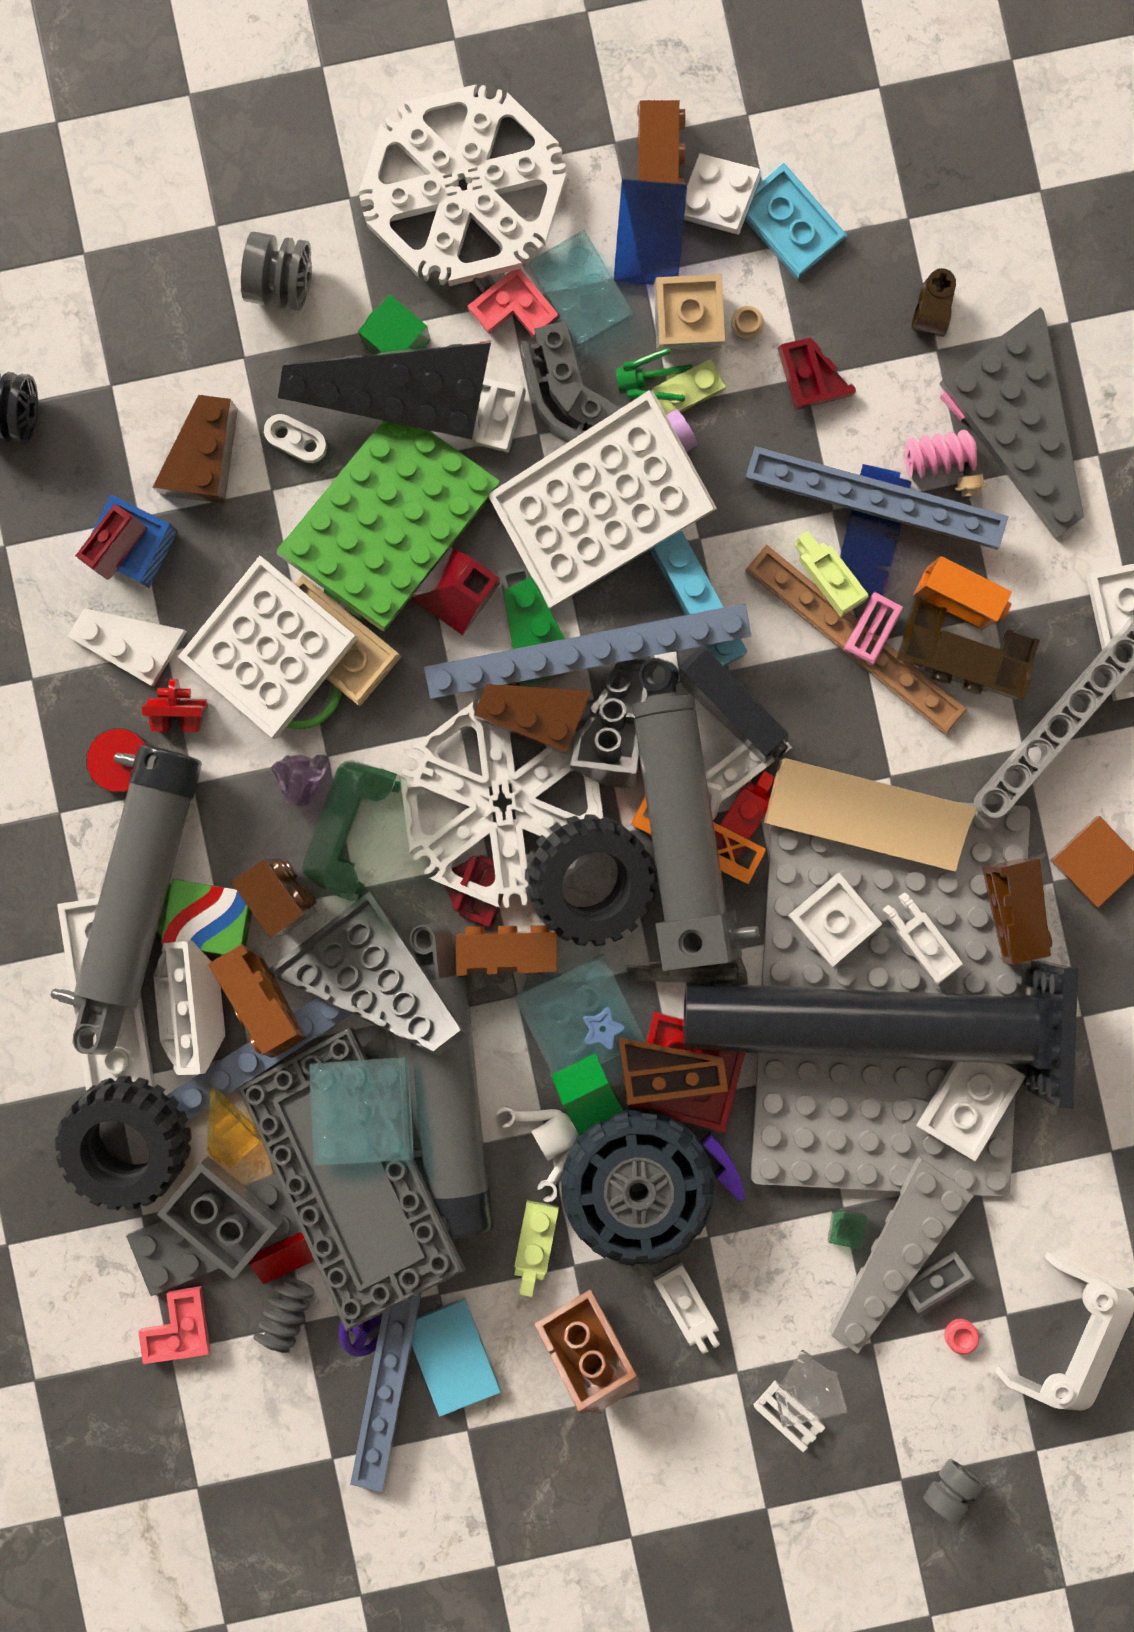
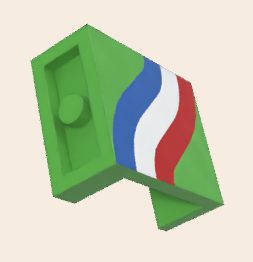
M172 879L164 901L165 904H168L166 917L162 916L158 928V935L162 936L161 944L193 941L201 951L223 955L241 944L247 946L252 912L236 889L189 882L184 879Z

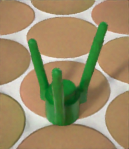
M670 348L657 351L635 361L623 362V367L616 369L619 393H627L628 399L638 398L647 392L640 390V388L646 387V379L682 373L693 368V365L675 366L644 372L643 367L637 368L671 353ZM654 392L658 400L685 401L684 395Z

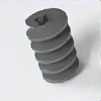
M284 1276L281 1278L284 1281L283 1284H273L272 1289L279 1293V1297L269 1296L267 1299L270 1304L275 1306L274 1309L263 1310V1314L270 1321H260L258 1323L259 1328L264 1330L265 1334L255 1333L253 1338L270 1350L288 1353L290 1352L289 1348L294 1347L296 1343L294 1336L298 1335L301 1330L299 1323H302L305 1319L303 1311L308 1310L310 1306L308 1298L313 1297L315 1291L312 1286L301 1280Z

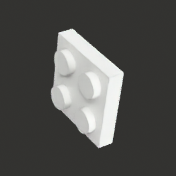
M700 153L684 193V199H682L677 212L679 219L739 235L761 178L760 169Z
M840 873L833 876L788 915L790 920L831 967L836 965L882 925L880 920Z

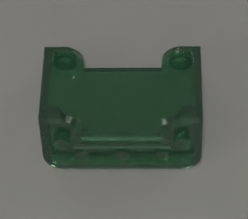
M357 760L344 761L339 765L303 861V875L308 881L335 896L349 901L361 898L366 884L358 880L357 872L354 869L356 863L342 859V853L362 798L379 802L388 797L391 792L399 793L401 788L400 781L401 778L404 780V777Z

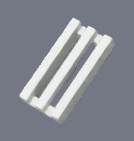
M776 1380L753 1404L758 1412L802 1452L808 1448L807 1445L810 1441L813 1442L816 1439L818 1432H822L825 1429L824 1424ZM777 1392L813 1425L810 1430L772 1395ZM768 1402L804 1436L802 1438L797 1436L764 1404Z

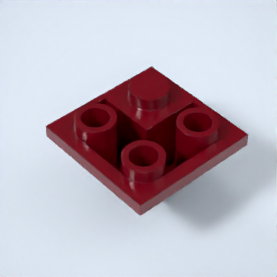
M451 547L411 599L463 636L501 583L499 577L471 557Z

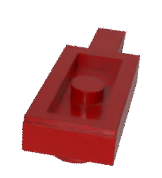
M764 771L759 776L755 785L748 781L745 787H742L720 826L750 840L767 811L771 796L767 792L775 777ZM716 831L717 848L719 850L726 848L723 835ZM728 837L730 846L739 844V842ZM746 846L732 850L736 860L739 859Z

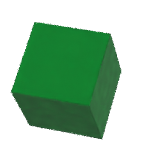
M391 294L388 295L379 307L371 312L365 323L358 330L363 346L373 354L424 348L431 341L427 325Z
M592 1054L551 1075L561 1102L579 1136L597 1122L602 1123L612 1118L614 1114L623 1112L613 1086L596 1054Z

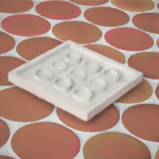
M259 556L178 657L271 738L277 739L357 641L358 637L266 559Z

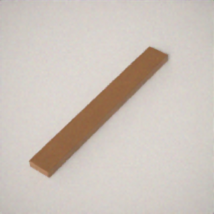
M766 544L746 568L745 572L843 651L859 620L850 612L840 617L816 584ZM864 626L854 645L857 648L860 647L869 629L867 626ZM875 633L865 651L871 654L879 638ZM886 642L872 666L867 664L865 660H859L854 657L855 655L852 653L844 652L944 735L951 730L967 710V708L917 667L897 660L898 652Z

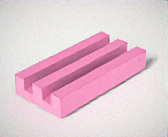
M874 592L843 651L848 654L852 653L855 655L854 657L859 660L863 659L872 666L903 607ZM878 602L881 606L860 647L857 648L854 645ZM889 608L893 611L871 654L865 651L886 610Z

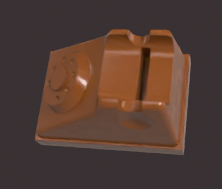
M591 1289L534 1323L579 1413L584 1414L588 1411L601 1414L605 1408L632 1392L639 1391V1377Z

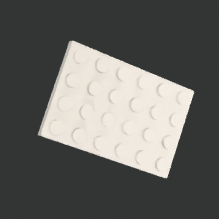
M650 390L490 492L488 496L548 608L556 607L717 509L656 395Z

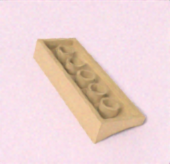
M784 758L779 760L764 824L956 872L965 838L977 807Z

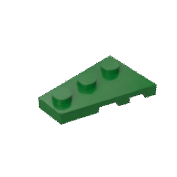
M532 576L503 591L513 649L565 639ZM554 675L521 681L519 686L534 687Z

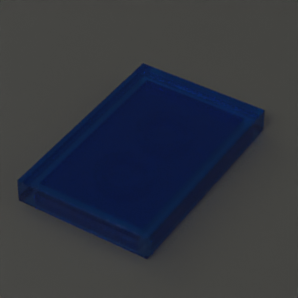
M622 178L613 282L654 285L656 277L679 276L687 184Z

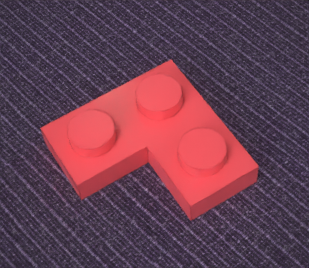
M521 269L508 272L467 306L469 312L488 334L513 314L533 338H535L534 328L553 324L559 319V314Z
M202 1286L169 1291L167 1293L171 1324L145 1327L138 1331L143 1364L204 1356L211 1352Z

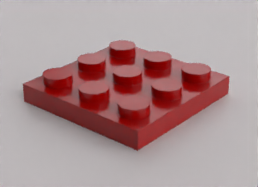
M654 1011L646 1043L683 1050V1019ZM686 1050L724 1058L728 1092L629 1105L630 1108L657 1110L670 1115L676 1120L725 1133L746 1052Z

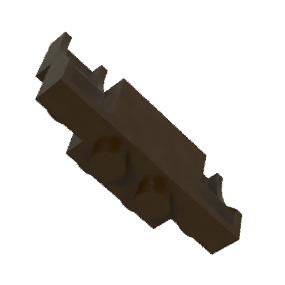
M919 598L914 599L904 628L905 633L896 657L897 660L925 669L924 671L932 673L931 678L938 682L950 684L952 680L963 684V690L981 695L982 691H991L1017 701L1025 699L1031 681L1032 666L1039 639H1032L1014 633L1013 630L1009 629L1005 632L1000 649L944 630L941 631L947 608L923 602Z

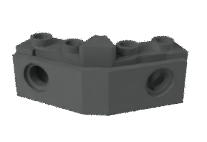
M566 320L534 328L536 344L528 346L527 341L521 342L522 357L538 417L550 433L568 443L621 409V407L583 386ZM538 355L543 357L547 372L546 376L542 378L536 362V356ZM548 388L551 402L554 401L568 418V425L576 430L554 417L543 402L541 389Z

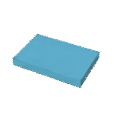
M785 163L758 184L745 217L748 225L796 280L801 278L847 237L842 228Z
M466 1298L417 1317L412 1347L439 1417L501 1393L500 1385Z

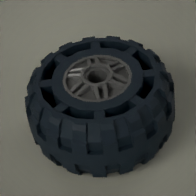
M626 1108L623 1112L614 1114L612 1118L602 1123L597 1122L581 1136H577L563 1166L561 1178L562 1201L572 1229L580 1240H583L593 1252L603 1258L607 1257L618 1261L619 1264L653 1265L661 1263L664 1259L675 1254L679 1255L689 1247V1244L697 1235L701 1234L707 1224V1219L713 1206L714 1176L710 1161L702 1144L682 1122L657 1110ZM636 1183L646 1185L639 1192L630 1190L631 1186Z

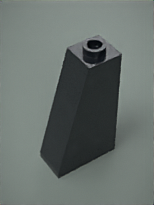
M703 644L679 666L682 686L691 695H694L711 714L764 764L771 758L774 761L778 760L788 749L786 743L789 736L787 731Z

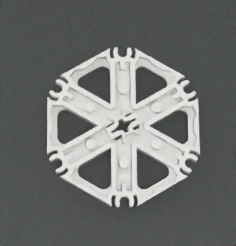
M476 84L404 102L405 108L402 106L397 107L398 115L402 118L400 122H392L390 118L386 117L384 120L387 130L380 124L359 189L362 207L367 205L374 206L371 211L363 212L367 227L418 278L422 269L425 281H428L433 271L440 272V285H445L448 273H451L448 283L449 286L473 281V278H483L485 275L493 276L522 269V263L526 265L530 263L528 254L524 252L527 248H534L540 254L542 252L540 241L543 242L545 247L547 245L567 179L565 163L559 165L552 163L553 160L562 158V150L559 147V142L508 93L503 103L502 90L498 89L494 99L485 98L487 94L486 86L482 85L478 91ZM462 104L467 108L468 112L456 151L454 152L424 122V116L431 110ZM505 117L515 119L535 140L534 146L529 150L489 159L501 120ZM395 144L427 174L391 184H383L378 179L386 151L391 145ZM465 179V182L469 183L467 185L468 190L461 191V188L458 186L459 180ZM542 184L547 186V193L540 216L533 222L525 221L499 196ZM436 211L427 243L420 250H414L409 247L390 227L391 221ZM471 218L502 248L499 255L471 263H463L458 259Z
M472 702L416 744L413 749L420 750L425 755L421 757L419 754L409 753L408 757L415 759L418 762V767L415 771L402 769V773L407 777L414 778V782L405 781L400 778L409 852L411 853L419 846L423 847V850L415 853L413 859L417 861L422 856L430 858V866L423 871L425 874L433 872L436 867L440 869L435 876L429 879L499 908V893L504 894L503 904L505 908L509 907V897L514 893L519 894L522 905H526L527 895L525 888L528 886V882L524 878L527 861L522 829L547 838L553 833L550 830L551 826L557 822L563 826L567 824V818L576 816L535 798L566 774L575 771L570 768L577 732L573 735L566 755L546 748L515 772L510 732L475 719ZM462 727H473L477 732L482 776L440 759L437 755L438 746ZM583 775L588 809L585 814H593L602 819L603 812L599 783ZM508 784L512 785L513 793H509ZM498 785H502L505 798L512 800V805H508L506 808V820H503L500 808L493 806V801L498 800V794H500ZM491 786L493 790L492 796H490L489 787ZM423 790H430L469 806V808L435 834L426 835L420 828L417 796ZM512 810H515L516 819L512 817ZM492 812L496 813L497 822H493ZM585 814L577 817L579 819H584ZM490 833L495 869L494 883L488 887H483L471 881L468 882L467 887L461 885L460 882L463 878L453 873V861ZM583 855L575 860L567 869L564 878L592 857Z

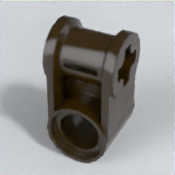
M945 268L936 269L922 283L912 319L911 329L913 331L941 337L946 335L951 319V307L956 288V278L950 270ZM935 282L939 283V288L943 290L942 292L937 291V286L934 285Z

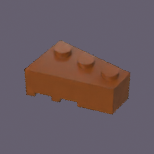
M514 925L498 926V932H485V926L465 927V933L456 935V976H464L467 973H486L489 975L514 972H557V934L554 931H550L546 925H530L531 931L518 932L517 926Z

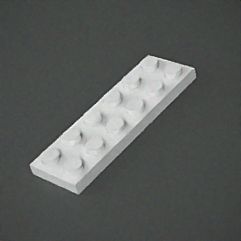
M99 898L57 904L70 990L72 992L75 990ZM141 992L137 1007L125 1008L114 1049L106 1055L80 1053L86 1090L93 1085L97 1086L102 1080L112 1078L115 1081L119 1076H130L133 1082L139 1077L149 1080L148 1085L155 1087ZM73 1007L75 1022H77L80 1009ZM96 1034L93 1037L94 1045L96 1043Z

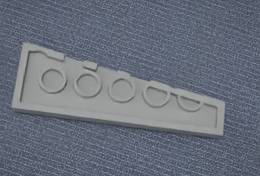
M919 1156L915 1160L900 1190L901 1195L894 1209L890 1210L885 1220L886 1225L878 1239H875L871 1247L872 1252L865 1266L861 1267L854 1281L853 1288L849 1291L829 1330L832 1337L857 1354L974 1196L966 1188Z

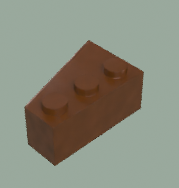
M486 684L475 710L474 718L566 755L591 691Z
M1016 859L982 867L1003 963L1014 965L1051 956L1052 937L1047 924L1040 859Z
M619 1038L627 1105L728 1092L724 1058Z

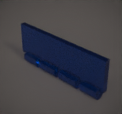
M866 464L862 465L860 473L862 476L909 489L912 483L910 480L900 478L901 472ZM851 509L840 558L868 593V598L874 592L884 595L889 572L877 569L878 565L891 567L897 541L886 538L885 535L899 536L902 523Z

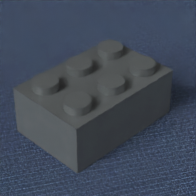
M209 1156L195 1168L157 1213L162 1220L233 1280L283 1221L279 1215Z

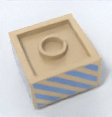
M722 274L656 277L653 288L657 351L670 348L671 351L721 348L725 342Z

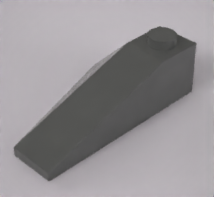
M655 656L615 664L605 682L603 691L597 701H594L590 714L575 735L570 763L571 769L605 786L628 789L637 788L640 757L632 704L646 701L647 693L640 683L639 670L646 660L655 658Z

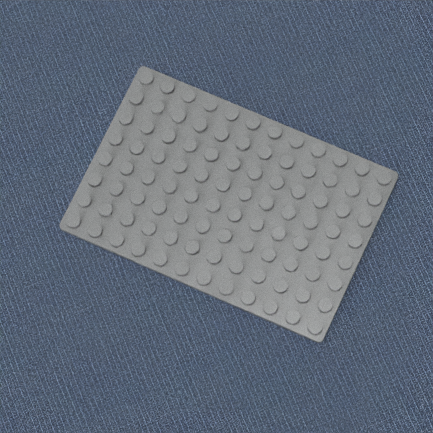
M958 802L974 807V803ZM985 804L987 810L992 813L998 808V804ZM1013 805L1005 815L998 818H983L975 811L965 838L956 872L771 825L762 986L1021 997L1022 963L1014 965L1003 963L982 867L1016 859H1028L1030 809L1026 806ZM840 873L880 920L882 925L836 965L831 967L790 920L788 915L833 876ZM903 893H906L913 900L921 912L926 913L963 963L961 968L939 985L934 984L896 933L897 929L890 923L883 912V909L889 905L896 910L904 924L912 920L913 917L901 905L898 898ZM758 1053L751 1180L755 1184L900 1191L915 1160L918 1158L912 1159L907 1153L911 1147V1139L908 1135L902 1133L904 1120L909 1119L913 1114V1107L906 1101V1098L908 1096L931 1100L954 1061ZM1007 1064L1017 1070V1064ZM1015 1095L976 1161L943 1143L933 1135H929L924 1139L923 1147L926 1153L919 1157L966 1188L973 1195L1001 1197L1009 1195L1011 1187Z

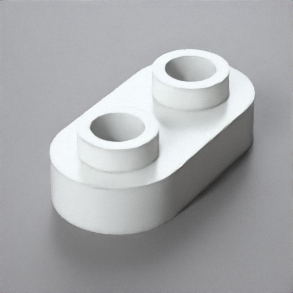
M284 414L273 415L265 423L264 434L273 447L306 463L319 462L326 455L327 442L318 430ZM285 428L288 430L284 438L277 437L279 429ZM313 442L317 444L315 451H306L308 443Z

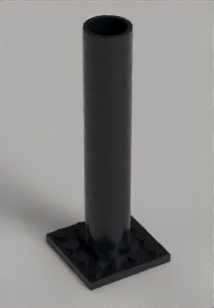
M1031 961V968L1026 970V986L1030 987V995H1025V997L686 983L683 1011V1050L1028 1064V1066L1023 1067L1022 1072L1026 1076L1023 1080V1085L1027 1086V1091L1058 1108L1073 1109L1078 969L1046 961Z

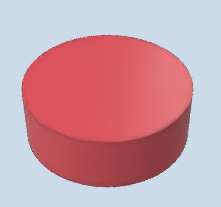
M955 1319L945 1329V1341L955 1353L969 1354L978 1346L979 1333L970 1321Z

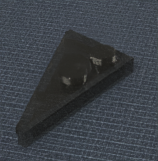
M741 957L729 963L667 971L662 970L661 961L626 965L627 978L633 981L748 984L747 971Z

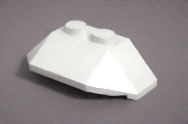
M193 941L164 943L162 947L163 953L158 960L153 976L160 1042L168 1058L174 1064L173 1069L176 1075L204 1074L225 1037L221 986L207 965L211 961Z

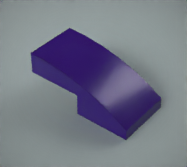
M709 1131L700 1141L722 1164L715 1172V1175L741 1202L745 1195L740 1177L725 1149Z

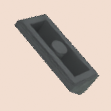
M954 1251L917 1274L904 1292L920 1318L968 1290L976 1283L957 1252Z

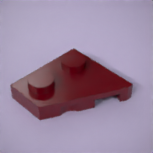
M811 337L784 343L777 348L795 410L851 397L856 393V388L853 384L848 385L836 372L838 367L830 358L822 354L821 348Z

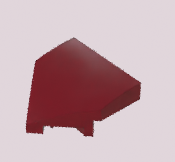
M484 855L472 856L469 860L452 868L455 875L463 878L460 884L466 887L469 881L483 887L491 886L495 881L494 861L492 858ZM445 885L453 903L454 911L458 912L461 917L493 927L499 907ZM500 893L498 895L499 906L501 905L504 894Z

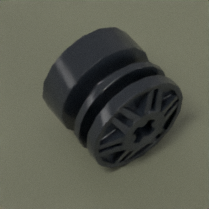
M8 371L2 377L0 374V440L5 442L12 440L15 443L26 444L30 441L37 422V385L34 377L30 374L21 373L17 375L14 372Z

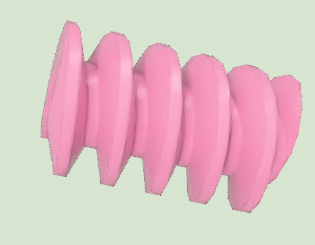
M961 430L957 436L953 432H948L944 438L941 434H935L932 440L928 436H922L919 442L915 438H909L905 445V462L908 475L912 478L913 470H917L919 477L922 479L925 477L926 468H930L933 477L938 475L939 466H942L945 474L948 475L951 473L952 464H955L958 472L962 473L965 462H968L970 469L975 471L977 467V448L973 436L968 431Z

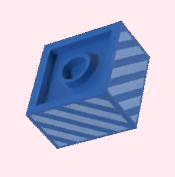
M110 495L93 531L114 504H117L147 527L146 532L116 572L150 588L178 530L170 523Z

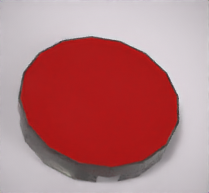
M112 728L100 733L91 742L86 753V767L91 779L100 788L107 791L127 793L132 768L116 763L114 755L116 753L136 755L137 748L140 745L149 746V744L139 734L125 728Z

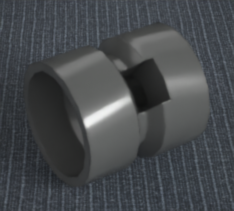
M950 1458L939 1472L940 1482L933 1481L922 1497L938 1514L949 1522L959 1525L969 1511L967 1502H975L985 1486L973 1473Z

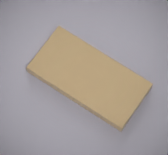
M302 575L295 585L358 637L357 641L326 679L357 705L361 706L402 656Z

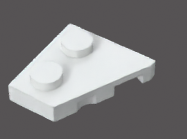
M484 378L474 427L475 441L478 446L509 453L526 394L524 387Z

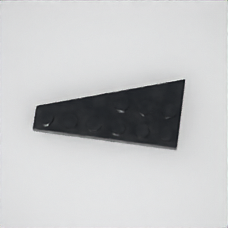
M492 340L462 345V343L437 348L424 347L378 352L363 356L350 355L344 358L326 360L322 358L285 362L282 365L278 398L472 440Z

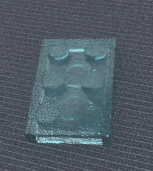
M585 230L530 260L529 268L550 304L559 314L560 321L566 320L570 338L577 349L633 317L631 308Z

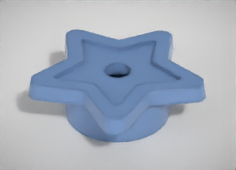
M606 1007L598 1015L583 1017L584 1022L589 1028L585 1038L586 1044L600 1042L606 1048L612 1049L614 1036L625 1029L623 1024L612 1019L609 1007ZM601 1026L606 1027L604 1032L600 1031Z

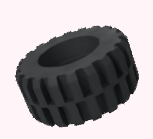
M585 814L584 819L572 816L566 819L567 824L563 826L557 822L550 827L553 833L547 838L543 835L540 836L536 841L539 845L537 852L530 851L527 859L531 866L525 869L524 879L528 882V886L525 889L527 897L532 902L533 909L550 931H554L559 938L565 941L572 939L576 945L586 946L588 941H591L596 947L605 945V939L611 938L613 942L623 939L621 934L623 931L628 929L632 933L638 927L635 921L639 916L643 918L647 916L650 911L646 906L647 901H654L656 891L651 887V884L656 883L657 878L656 872L651 868L654 862L650 853L644 849L645 845L627 828L605 816L602 819L593 814ZM603 852L611 856L616 862L618 869L617 881L612 892L603 901L593 906L576 907L568 903L562 893V882L570 865L581 856L589 853Z
M119 1076L115 1081L112 1078L102 1080L97 1086L93 1085L86 1090L65 1113V1117L60 1121L57 1128L59 1135L55 1138L54 1148L56 1151H60V1153L55 1158L58 1167H63L65 1170L62 1175L67 1184L71 1182L76 1187L74 1192L80 1197L86 1195L91 1199L90 1203L98 1207L101 1204H106L108 1210L119 1211L122 1206L127 1211L137 1210L141 1204L142 1206H148L154 1203L158 1197H162L176 1180L190 1155L191 1147L188 1143L192 1139L191 1129L189 1127L185 1128L188 1118L185 1111H178L177 1106L179 1102L174 1096L169 1099L163 1093L166 1089L157 1084L155 1087L148 1085L149 1080L140 1077L135 1082L131 1080L130 1076ZM106 1121L122 1122L138 1131L147 1144L149 1162L136 1165L127 1164L110 1155L100 1139V1123Z

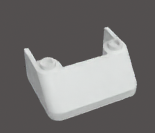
M1047 1252L1045 1258L1056 1268L1087 1282L1083 1292V1304L1092 1313L1066 1374L1057 1373L1049 1376L1043 1386L1000 1366H997L995 1372L1009 1388L1049 1406L1066 1410H1086L1096 1400L1134 1313V1295L1118 1283Z

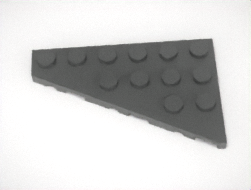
M1039 307L943 379L939 385L964 415L966 421L1052 536L1057 538L1084 518L1045 313Z
M370 891L269 968L271 974L277 979L438 1056L466 1036L462 1027L394 924Z

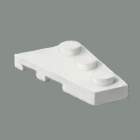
M83 609L67 637L154 687L187 631Z

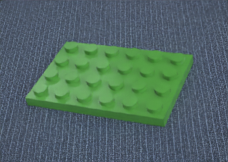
M382 421L279 546L277 555L384 632L488 501L490 492L499 487L500 481L433 432Z

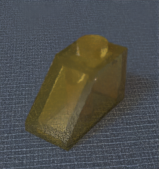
M214 1085L209 1089L207 1151L217 1162L222 1160L231 1168L260 1143V1137L255 1125Z

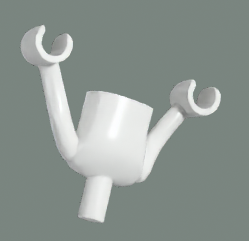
M508 1106L500 1107L495 1115H499L503 1111L511 1113L510 1120L503 1123L502 1127H509L514 1121L548 1120L545 1124L531 1132L548 1161L564 1153L548 1179L541 1181L537 1187V1190H540L544 1186H551L553 1188L552 1194L546 1196L543 1200L545 1202L553 1201L557 1196L555 1185L562 1175L567 1154L579 1135L570 1117L557 1109L513 1111Z

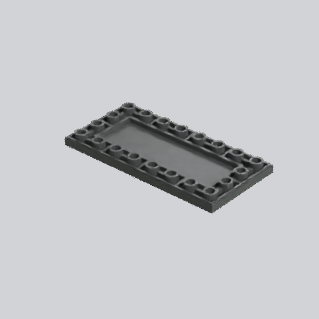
M347 1028L238 1088L346 1331L465 1271V1267L353 1028Z

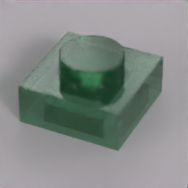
M833 1208L827 1238L828 1243L862 1249L867 1216L862 1213Z

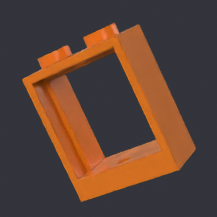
M942 556L927 566L913 596L929 604L947 608V613L981 630L992 624L995 625L999 619L1003 621L1012 605L1008 601L1012 591Z

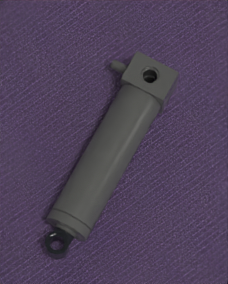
M651 658L646 660L639 670L640 683L647 693L646 701L632 704L665 920L656 924L662 970L667 971L729 963L742 956L740 941L759 938V928L757 926L738 928L736 910L727 911L697 713L694 710L696 709L694 695L679 696L678 692H676L679 672L672 662L660 658ZM661 666L665 671V678L662 683L657 685L653 680V672ZM697 934L702 939V945L697 941Z

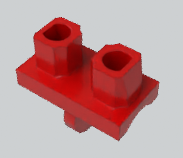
M170 679L168 688L157 689L158 698H149L147 705H142V716H148L152 732L169 731L171 728L170 716L181 717L182 731L198 732L202 726L203 714L208 709L207 699H183L191 698V689L180 688L178 679Z

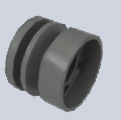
M255 231L250 232L245 244L241 265V295L244 302L267 305L274 291L276 304L279 308H285L287 303H289L291 310H302L312 278L311 245L309 241L300 239L295 245L293 238L287 237L282 242L278 251L275 235Z

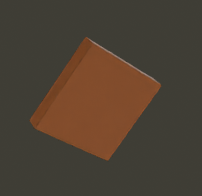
M1096 816L1050 860L1094 908H1098L1134 874V851L1101 816Z

